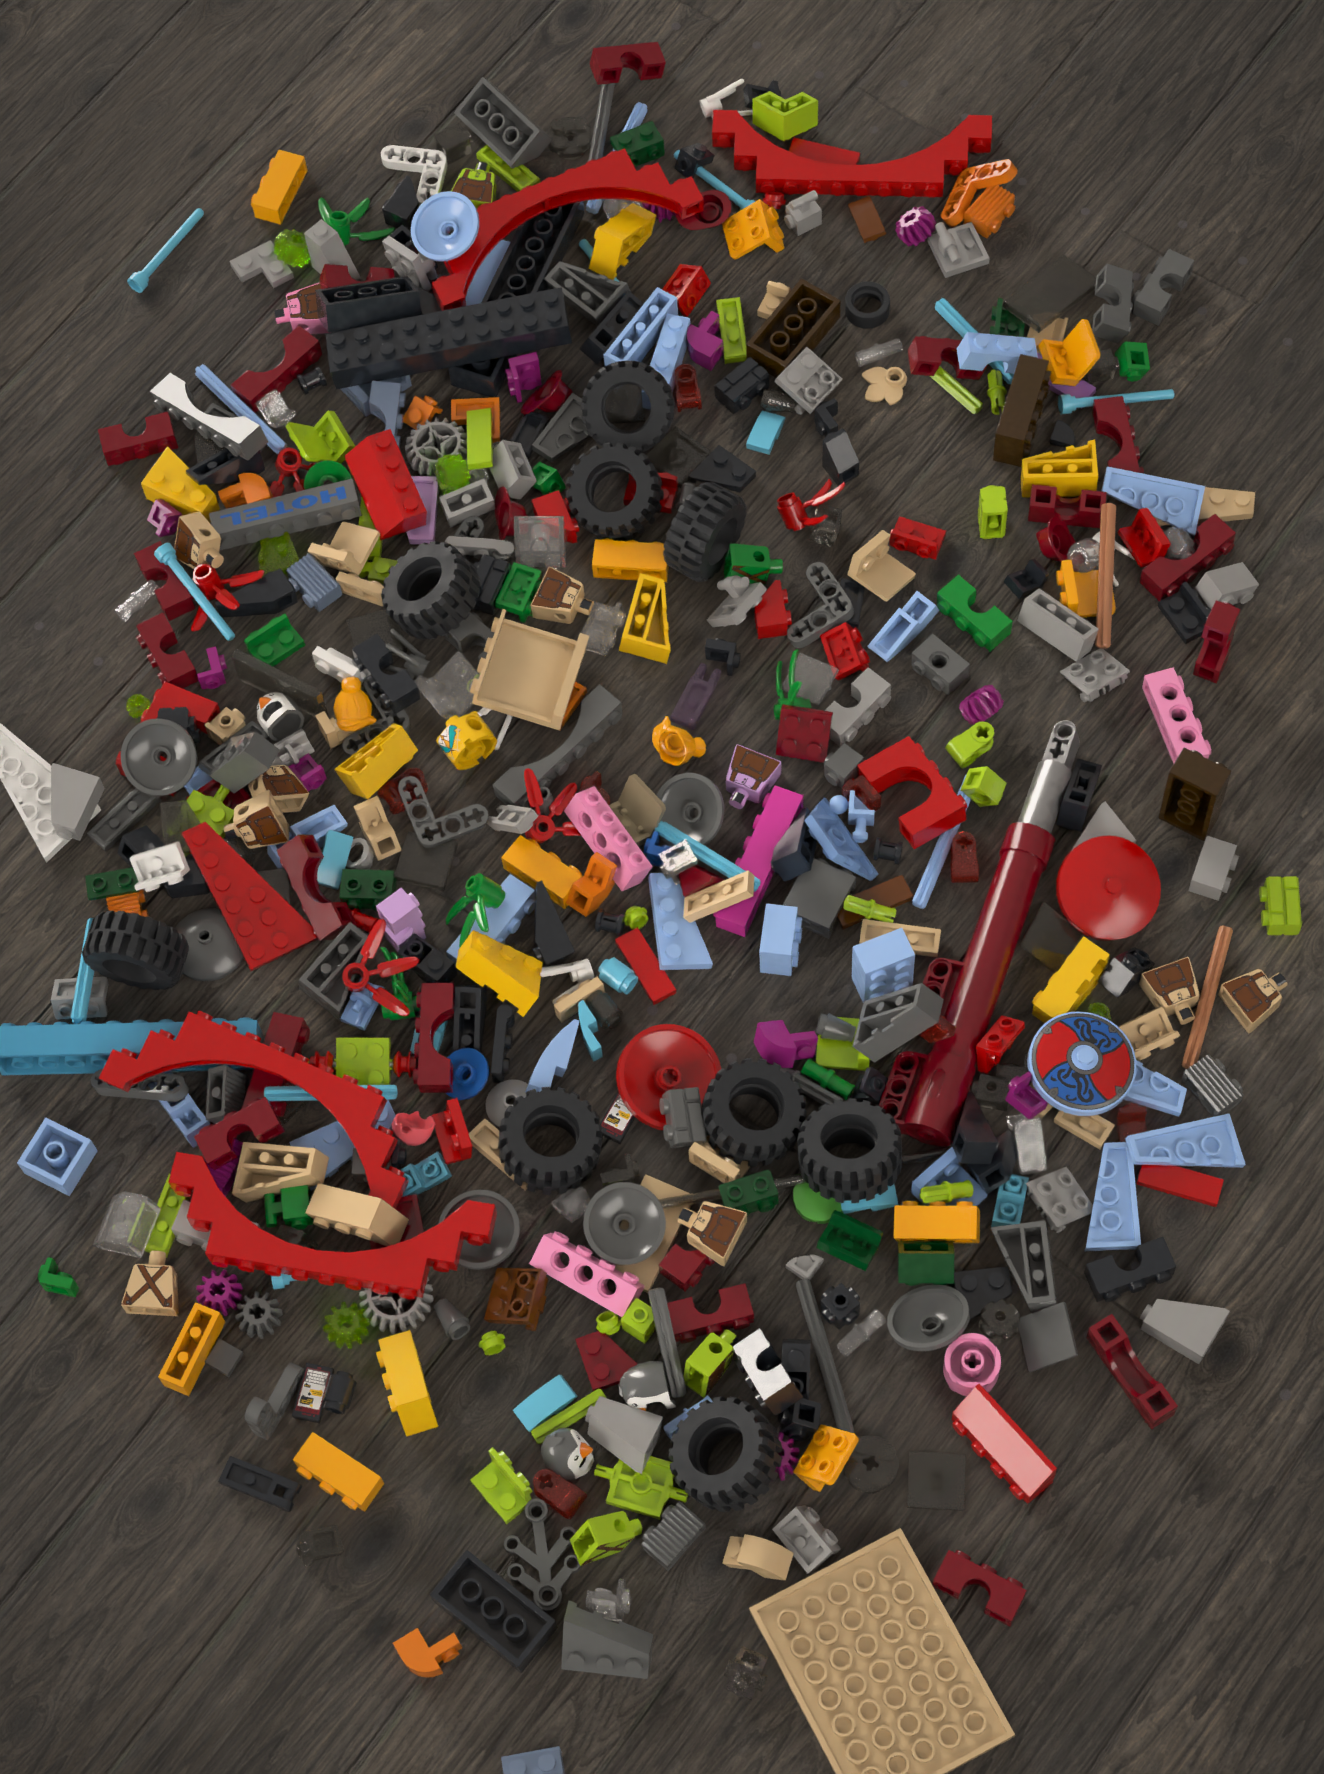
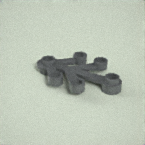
M532 1499L525 1506V1514L527 1519L533 1524L536 1554L521 1544L520 1539L515 1535H510L504 1540V1548L507 1553L518 1555L538 1570L540 1582L526 1574L523 1566L518 1563L511 1564L507 1574L512 1582H520L534 1593L535 1604L540 1609L551 1611L556 1609L562 1601V1586L571 1574L577 1573L581 1569L576 1555L571 1554L564 1559V1567L553 1580L551 1579L550 1569L565 1549L571 1545L570 1540L568 1541L563 1538L566 1532L575 1534L576 1530L570 1526L564 1527L560 1532L559 1539L548 1552L544 1520L548 1516V1508L543 1500ZM536 1508L542 1510V1514L539 1517L532 1515V1511ZM512 1540L518 1542L515 1549L507 1547L508 1543ZM572 1559L578 1562V1565L573 1569L567 1566V1563ZM513 1569H520L521 1575L519 1577L511 1576ZM546 1592L553 1594L551 1601L543 1600V1595Z

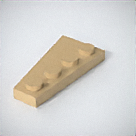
M1205 487L1198 524H1202L1214 514L1223 521L1252 519L1255 492ZM1155 518L1159 526L1170 525Z

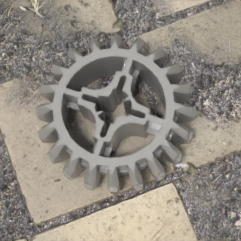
M436 417L434 422L430 423L426 419L425 425L418 423L417 430H411V437H407L405 453L411 468L414 471H418L420 476L425 474L427 476H437L440 481L442 475L450 478L451 472L458 474L459 467L465 468V461H467V433L464 432L462 426L458 427L455 421L449 424V421L445 418L442 422H439V419Z
M427 1282L423 1298L417 1297L415 1304L407 1312H405V1306L409 1302L414 1301V1299L400 1297L398 1299L399 1306L397 1307L396 1302L393 1300V1294L395 1293L388 1292L387 1295L378 1294L376 1296V1293L369 1288H364V1291L359 1292V1297L363 1299L359 1305L361 1309L365 1310L363 1313L365 1319L371 1318L370 1324L373 1327L380 1324L379 1329L382 1332L386 1331L388 1326H390L391 1334L396 1333L397 1327H400L402 1332L407 1331L406 1325L409 1324L413 1329H416L415 1320L418 1319L422 1322L425 1320L422 1312L427 1313L431 1311V1307L427 1303L433 1302L434 1299L429 1294L433 1291L432 1285L427 1284ZM377 1308H392L395 1310L396 1315L384 1314Z

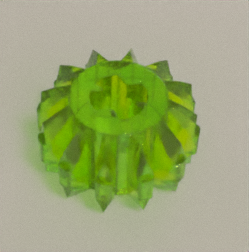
M284 229L283 232H279L274 242L273 251L277 255V259L283 260L285 265L291 264L292 267L296 265L303 267L304 264H308L310 256L303 231L299 233L295 229L292 231Z
M460 454L444 455L438 458V461L435 463L436 471L434 473L437 478L436 481L444 495L470 484L469 468H467L466 460H463Z
M342 1301L341 1309L339 1310L332 1306L333 1315L328 1314L324 1317L328 1324L323 1326V1330L325 1333H329L327 1336L328 1341H336L337 1348H341L346 1342L348 1349H352V1342L355 1340L359 1345H362L363 1341L360 1335L368 1336L369 1330L366 1327L370 1325V1319L363 1315L365 1309L361 1308L358 1310V1305L355 1302L348 1308L346 1302ZM347 1322L348 1324H351L352 1326L347 1329V1327L342 1326V1325H343V1323Z

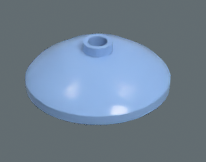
M451 191L437 193L426 199L414 214L411 224L412 241L417 250L428 259L434 261L453 260L464 254L474 243L479 231V215L474 204L466 196Z

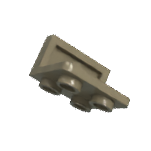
M636 774L629 776L619 800L609 805L638 847L645 844L647 838H652L653 832L658 827L666 810L665 804Z

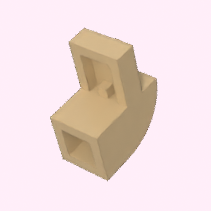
M377 796L354 806L362 832L370 843L378 861L402 851L395 831L388 822Z
M744 1534V1537L730 1536L723 1564L731 1568L752 1570L764 1578L786 1580L794 1553L777 1543L746 1534Z

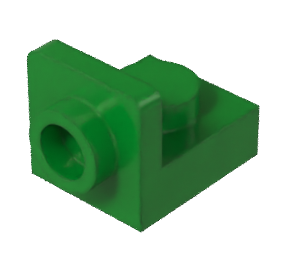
M540 461L532 468L537 480L532 487L540 490L543 495L558 490L561 493L566 488L557 469Z
M47 1257L45 1265H41L38 1273V1280L43 1289L76 1298L79 1287L73 1276L64 1272H57V1263L53 1258Z

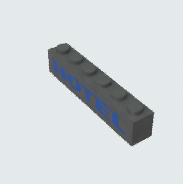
M348 479L209 513L211 525L221 537L219 550L349 520L362 516L353 479Z

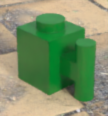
M308 1185L282 1188V1202L275 1203V1194L273 1193L265 1194L266 1226L269 1228L276 1227L277 1216H283L287 1228L294 1230L305 1229L307 1225H312L314 1219L305 1213L312 1198Z

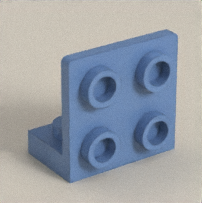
M953 1147L912 1181L911 1193L924 1206H929V1203H923L922 1199H920L921 1188L941 1185L943 1181L955 1183L969 1180L973 1185L972 1197L952 1199L950 1203H946V1206H956L957 1202L960 1201L973 1202V1206H978L987 1198V1194L981 1186L958 1164L959 1160Z

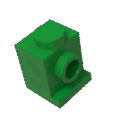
M1124 342L1115 351V357L1118 358L1119 374L1121 377H1127L1128 381H1138L1150 370L1147 343Z

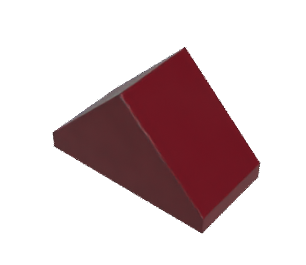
M678 859L676 863L683 896L685 897L726 880L695 863Z

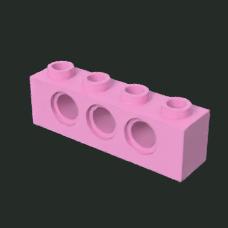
M1174 667L1145 675L1142 689L1173 763H1175L1184 747L1189 750H1196L1208 759L1209 755H1211V747L1208 740L1203 739L1201 734L1202 725L1198 718L1195 719L1193 715V704L1190 697L1185 696L1182 677L1180 675L1177 676ZM1165 696H1170V697H1172V698H1174V699H1173V700H1168V699H1166V698H1164V697H1165ZM1173 718H1181L1183 721H1175ZM1188 739L1192 741V743H1185L1182 740Z
M595 786L576 793L564 810L566 815L594 854L598 852L618 865L613 880L621 891L640 884L653 867Z
M555 1231L554 1233L543 1235L529 1263L530 1265L544 1270L549 1276L620 1317H623L635 1298L639 1299L645 1285L638 1282L639 1278L636 1275L626 1271L624 1273L615 1269V1264L592 1256V1251L585 1246L571 1244L568 1242L569 1238L560 1232ZM562 1252L569 1256L568 1266L561 1262ZM586 1265L593 1271L592 1279H588L584 1275V1267ZM609 1279L616 1283L615 1293L609 1291L607 1287Z

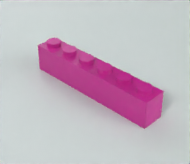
M774 786L771 794H766L762 804L764 810L761 815L757 814L753 823V829L755 830L752 837L747 836L744 842L743 850L745 852L742 859L738 857L735 865L745 871L749 870L755 877L760 879L761 884L758 890L754 892L753 897L713 913V916L716 917V927L743 937L747 935L774 874L771 866L774 847L803 809V795L778 786Z

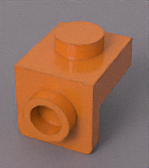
M427 395L424 398L415 396L403 417V422L417 430L418 423L425 425L426 419L431 422L435 413L441 414L443 409L436 406L438 402Z

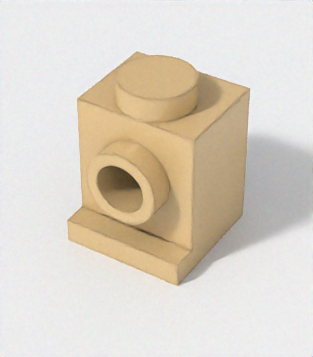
M225 707L210 723L207 722L204 726L209 738L221 745L246 726L245 716L236 708L231 711Z

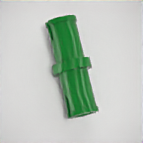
M810 1058L801 1070L802 1074L820 1083L821 1087L830 1089L845 1100H848L855 1088V1085L835 1074L836 1071L832 1069L827 1070Z

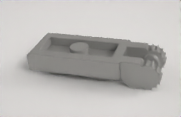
M448 536L445 540L446 543L454 546L463 556L474 555V558L481 559L482 555L485 554L495 559L506 561L515 549L513 543L505 542V540Z
M500 805L497 808L499 815L497 817L489 816L487 824L495 831L522 834L531 829L533 821L538 815L532 808Z

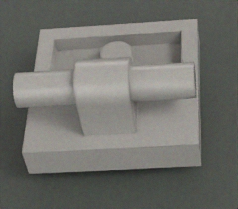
M939 222L935 225L937 233L928 237V244L945 278L989 264L990 258L972 222L948 230L943 222Z
M390 236L382 241L386 250L384 253L390 261L392 268H394L395 277L408 276L417 288L427 292L430 291L432 288L428 278L430 280L437 278L434 268L435 261L426 258L420 252L416 254Z
M806 347L774 382L798 403L794 409L801 415L805 410L811 414L840 384L842 378Z
M737 575L726 577L724 580L717 583L718 589L726 590L729 595L711 614L707 622L712 627L739 625L746 619L748 610L761 602V596L767 590L761 582L749 584L750 581L747 577Z

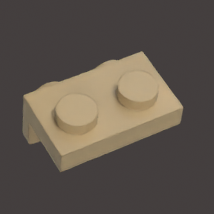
M1159 1006L1118 1026L1129 1039L1138 1061L1151 1055L1150 1051L1157 1047L1161 1050L1175 1043L1173 1039L1180 1036L1178 1031L1173 1030L1163 1006Z

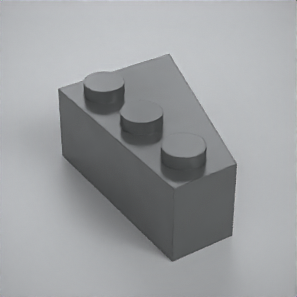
M561 261L544 278L549 289L562 287L566 304L596 327L599 326L624 295L630 291L626 282H617L601 274H592L587 272L586 269Z
M256 731L233 737L223 754L220 753L213 761L214 769L210 776L231 792L236 793L271 767L280 749Z
M351 922L299 979V989L339 1021L352 992L343 983V971L351 963H361L363 956L360 952L368 937ZM353 975L351 981L356 983L359 975Z
M923 983L864 1001L852 1047L873 1062H876L938 1023L944 999Z
M1046 1221L990 1227L1030 1312H1037L1058 1304L1049 1231Z
M568 1601L563 1625L561 1669L648 1679L652 1661L653 1634L621 1621L617 1624L602 1618V1613L597 1611L590 1613L578 1608L577 1603Z

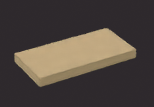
M645 1174L640 1185L651 1191L661 1203L666 1218L665 1234L660 1246L650 1257L636 1264H615V1269L622 1273L626 1271L636 1275L639 1278L638 1282L645 1285L643 1291L648 1293L659 1273L658 1264L670 1251L682 1224L677 1222L678 1217L684 1207L690 1209L695 1196ZM623 1220L619 1228L627 1230L629 1223Z

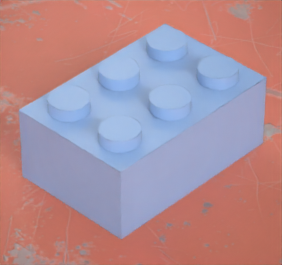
M903 928L853 946L852 980L863 1003L866 1000L913 986L915 954Z

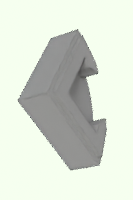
M811 1254L795 1257L786 1264V1269L801 1279L811 1280L824 1262V1259Z

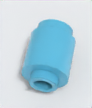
M615 957L610 960L605 959L598 969V972H600L599 979L619 993H630L638 982L635 972Z

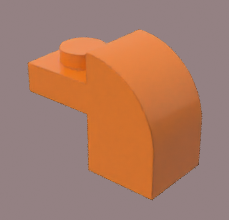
M254 473L239 474L240 483L230 485L218 491L219 497L226 509L274 498L265 480Z
M598 852L593 854L584 876L572 884L566 904L585 917L594 912L610 894L615 884L613 877L618 865Z
M418 1628L393 1642L406 1667L412 1673L421 1677H435L443 1674L438 1663L442 1660L444 1663L451 1661L459 1655L458 1651L462 1649L455 1633L428 1647Z

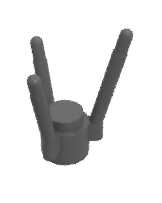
M391 629L390 632L412 653L407 655L389 643L386 644V647L406 660L404 667L408 668L406 671L412 679L414 676L421 678L430 661L425 659L426 655L419 652L396 630ZM392 665L386 668V670L396 673L403 670Z

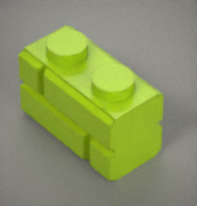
M990 485L980 489L978 506L980 538L991 539L1003 538L1005 536L1008 512L1005 487Z
M1297 876L1283 878L1267 877L1264 886H1260L1259 891L1260 902H1265V910L1261 912L1262 926L1267 927L1268 935H1298L1302 927Z

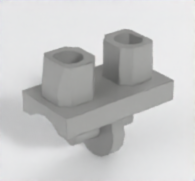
M302 728L274 744L280 751L271 766H290L293 763L296 765L300 762V758L308 753L315 752Z

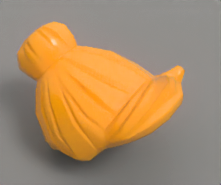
M354 676L344 678L341 683L342 691L337 695L333 707L338 727L343 731L350 732L375 723L377 721L376 718L371 716V701L368 695L361 690L359 678Z
M665 716L662 723L658 724L653 730V745L659 752L661 759L668 764L680 766L688 762L692 756L700 758L705 754V741L701 737L693 738L686 730L671 725L668 716Z

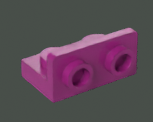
M536 352L508 359L509 369H505L508 389L511 396L515 395L517 403L522 402L521 390H531L542 385L539 359Z

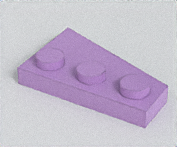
M411 476L426 508L427 520L426 525L409 530L406 533L410 544H430L431 541H435L439 477Z

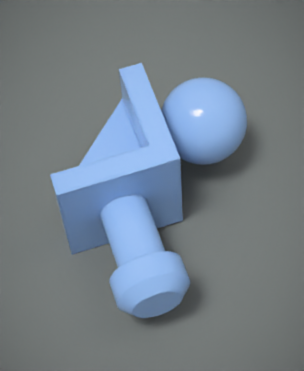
M850 790L849 801L842 795L832 797L829 807L833 813L843 814L849 809L848 825H856L852 839L857 843L867 841L868 833L866 832V826H874L875 810H869L855 796V790Z

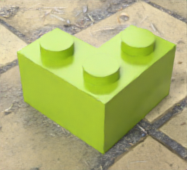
M769 91L753 98L752 124L772 134L779 140H789L818 125V100L804 92L785 100Z

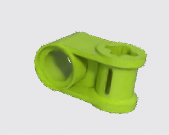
M978 722L962 734L954 737L946 745L945 749L961 768H966L992 748L994 728L988 722Z

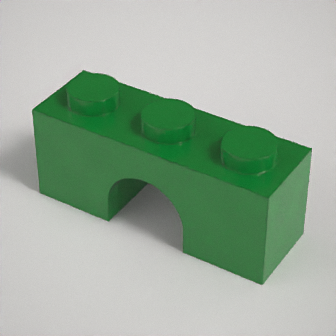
M958 574L937 593L936 605L943 615H948L955 621L960 630L967 631L977 645L980 647L984 646L991 652L1011 634L1013 621L995 605L985 613L972 611L969 607L975 603L976 589Z

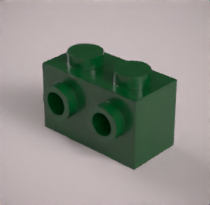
M342 869L340 901L346 902L351 910L357 908L359 910L372 909L377 911L376 906L396 892L397 880L395 873L390 870Z
M898 1241V1283H905L910 1286L918 1285L919 1283H932L934 1285L954 1283L953 1241Z

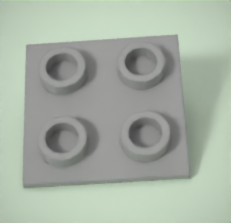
M1099 648L1060 671V674L1082 691L1080 698L1085 703L1087 701L1092 702L1100 694H1106V690L1109 692L1118 685L1125 683L1130 670L1104 649Z
M1067 1167L1026 1183L1027 1190L1029 1191L1027 1195L1037 1205V1210L1043 1209L1041 1216H1047L1046 1221L1050 1225V1229L1055 1230L1056 1233L1064 1230L1066 1224L1092 1214V1203Z

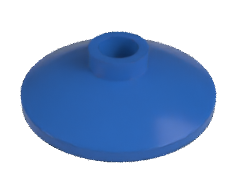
M462 1048L456 1050L447 1057L451 1059L453 1065V1093L446 1094L454 1099L466 1100L476 1096L484 1088L489 1076V1066L484 1055L475 1049ZM471 1073L470 1077L466 1080V1076Z

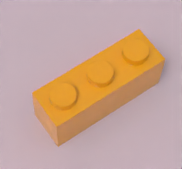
M278 150L275 158H272L266 176L264 175L261 179L257 194L255 193L252 196L251 207H253L255 218L281 225L308 171L304 156Z
M609 538L603 540L595 539L592 560L593 578L638 580L640 573L664 579V582H667L669 566L666 564L663 556L664 544L661 542L644 543L636 540L614 541Z
M521 835L501 857L503 868L533 889H535L537 882L542 880L551 901L563 909H566L568 906L566 900L572 884L582 877L581 872L572 865L568 867L561 862V859L555 853H547L541 849V846L536 841L530 838L526 839Z
M903 1201L902 1205H895L894 1239L897 1242L953 1241V1243H979L980 1210L977 1206H973V1202L967 1201L957 1202L956 1206H946V1202L942 1201L929 1203V1206H918L916 1201Z
M195 1302L158 1376L165 1387L187 1396L190 1395L205 1365V1360L212 1351L225 1324V1320L220 1312Z
M314 1432L311 1433L293 1459L298 1467L296 1471L308 1480L312 1477L321 1482L319 1484L321 1489L330 1495L336 1492L343 1497L341 1501L353 1510H356L358 1507L365 1512L384 1485L379 1475Z

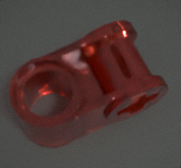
M681 364L675 369L678 412L689 408L700 410L702 409L696 370L690 364Z
M409 768L393 780L382 785L378 790L377 795L387 802L390 806L389 811L392 814H399L405 810L398 788L403 778L407 776L417 778L423 787L425 795L427 794L428 784L420 769ZM407 783L406 789L403 790L404 792L408 791L412 798V801L407 802L408 804L418 800L414 793V789L417 786H411L410 783Z
M959 832L953 838L950 867L951 883H978L979 865L976 853V840L969 832Z
M542 1469L533 1478L535 1495L566 1519L571 1520L587 1498L584 1491L573 1483L566 1481L552 1470ZM548 1480L551 1481V1488L546 1486L544 1489H541V1481L543 1483H546Z

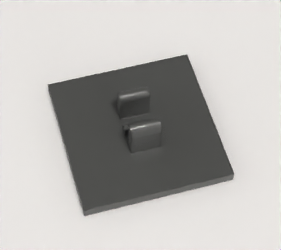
M1061 1302L1017 1319L1029 1372H1034L1078 1356L1066 1302Z

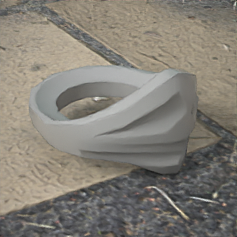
M362 838L353 839L351 848L362 844L364 849L361 859L357 862L352 863L348 858L346 869L370 870L374 857L370 843Z

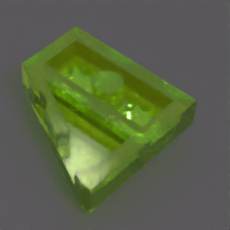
M288 531L279 537L261 539L260 544L262 547L259 552L258 562L260 563L259 570H264V575L281 568L285 575L287 574V568L299 561V556Z

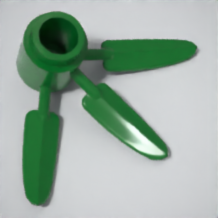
M320 197L318 200L322 219L338 232L344 246L350 242V238L359 237L361 241L375 240L389 236L395 231V228L378 231L350 233V221L355 223L364 215L370 205L369 198L364 199L349 214L343 211L332 212L324 198Z
M798 649L793 652L790 661V689L788 691V698L784 697L782 690V661L777 663L776 691L780 699H778V704L774 705L775 720H780L783 704L811 709L810 699L796 697L803 684L801 681L795 682Z
M481 873L473 875L468 879L465 886L467 896H463L457 901L446 917L445 924L448 925L471 901H477L473 906L474 911L468 914L464 923L459 947L468 938L475 920L482 931H489L485 907L496 909L505 898V891L502 890V886Z
M381 947L386 961H390L392 958L393 960L399 959L395 952H391L390 955L387 948ZM403 972L398 973V977L397 974L391 975L394 993L392 995L407 1006L410 1014L408 1016H401L381 1005L383 1018H390L393 1021L416 1017V1012H419L420 1008H417L416 996H413L412 991L409 992L405 984Z

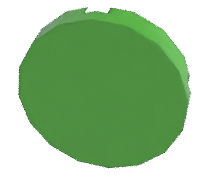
M802 1177L797 1181L793 1189V1203L797 1213L803 1219L809 1222H817V1224H826L830 1221L834 1210L843 1213L841 1203L835 1202L834 1198L828 1200L820 1196V1191L814 1192L809 1188V1183H806Z

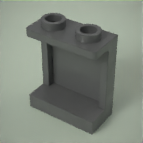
M821 858L813 859L811 870L798 876L783 905L798 907V917H802V927L829 939L833 932V924L844 905L845 898L856 887V877L846 869H837L830 866L827 861Z

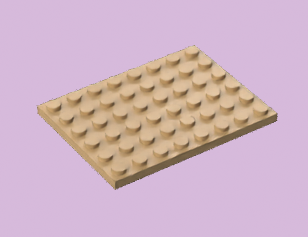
M901 1528L749 1608L835 1774H947L1015 1737V1733Z

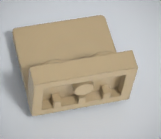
M342 522L330 545L326 543L322 545L311 543L308 552L323 566L359 576L380 533L374 529Z
M882 530L853 554L847 575L884 601H888L912 581L916 573L887 554L890 534Z
M710 1135L706 1136L707 1141L699 1145L694 1142L690 1147L689 1162L723 1183L743 1178L750 1168L747 1161H742L739 1165L733 1161L734 1158L730 1156L724 1158L719 1155L720 1149L718 1147L713 1149L708 1143Z

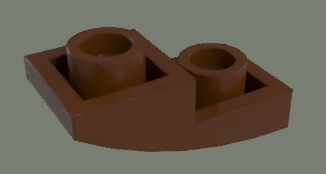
M870 196L848 204L849 211L864 243L877 240L879 237L886 235L884 226Z

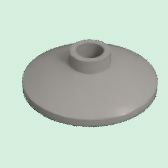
M506 1080L491 1089L486 1099V1112L494 1125L500 1128L504 1113L508 1106H511L506 1103L508 1099H516L519 1096L526 1097L525 1091L528 1085L526 1082Z

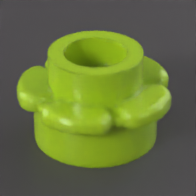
M640 906L630 907L625 912L624 922L632 930L637 927L638 929L642 928L649 919L646 908H641Z
M610 1310L605 1311L596 1318V1328L600 1333H605L606 1335L615 1334L620 1329L622 1317Z
M497 1331L487 1332L482 1336L479 1347L483 1349L485 1355L497 1354L505 1348L503 1340L505 1336L498 1334Z

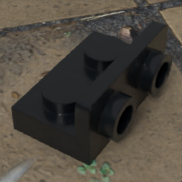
M1187 582L1181 584L1180 591L1158 603V608L1185 644L1202 636L1204 625L1211 609L1203 605L1195 588H1191Z

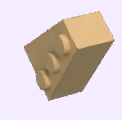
M243 1142L232 1195L247 1203L263 1199L267 1193L279 1195L282 1188L303 1185L311 1187L318 1183L323 1184L329 1157L316 1148Z
M319 1183L305 1212L314 1219L313 1224L324 1229L332 1227L341 1233L352 1234L385 1246L400 1242L409 1221L408 1218L381 1198Z

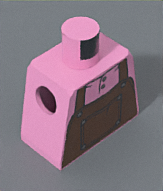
M320 283L288 293L286 295L288 307L274 310L277 324L291 322L292 330L300 325L310 334L328 333L319 320L315 290L321 289Z

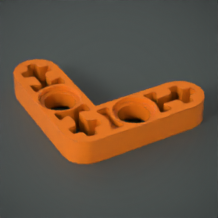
M1009 159L969 167L962 171L941 213L942 220L949 227L958 225L964 219V213L969 208L976 190L1010 182L1018 171L1015 165Z

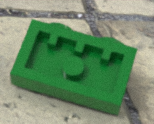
M514 562L495 601L496 608L505 609L508 612L519 615L520 622L525 623L528 616H532L531 603L543 580L541 570Z
M286 614L273 618L266 626L251 632L244 640L248 653L264 672L305 646L304 640L290 624Z

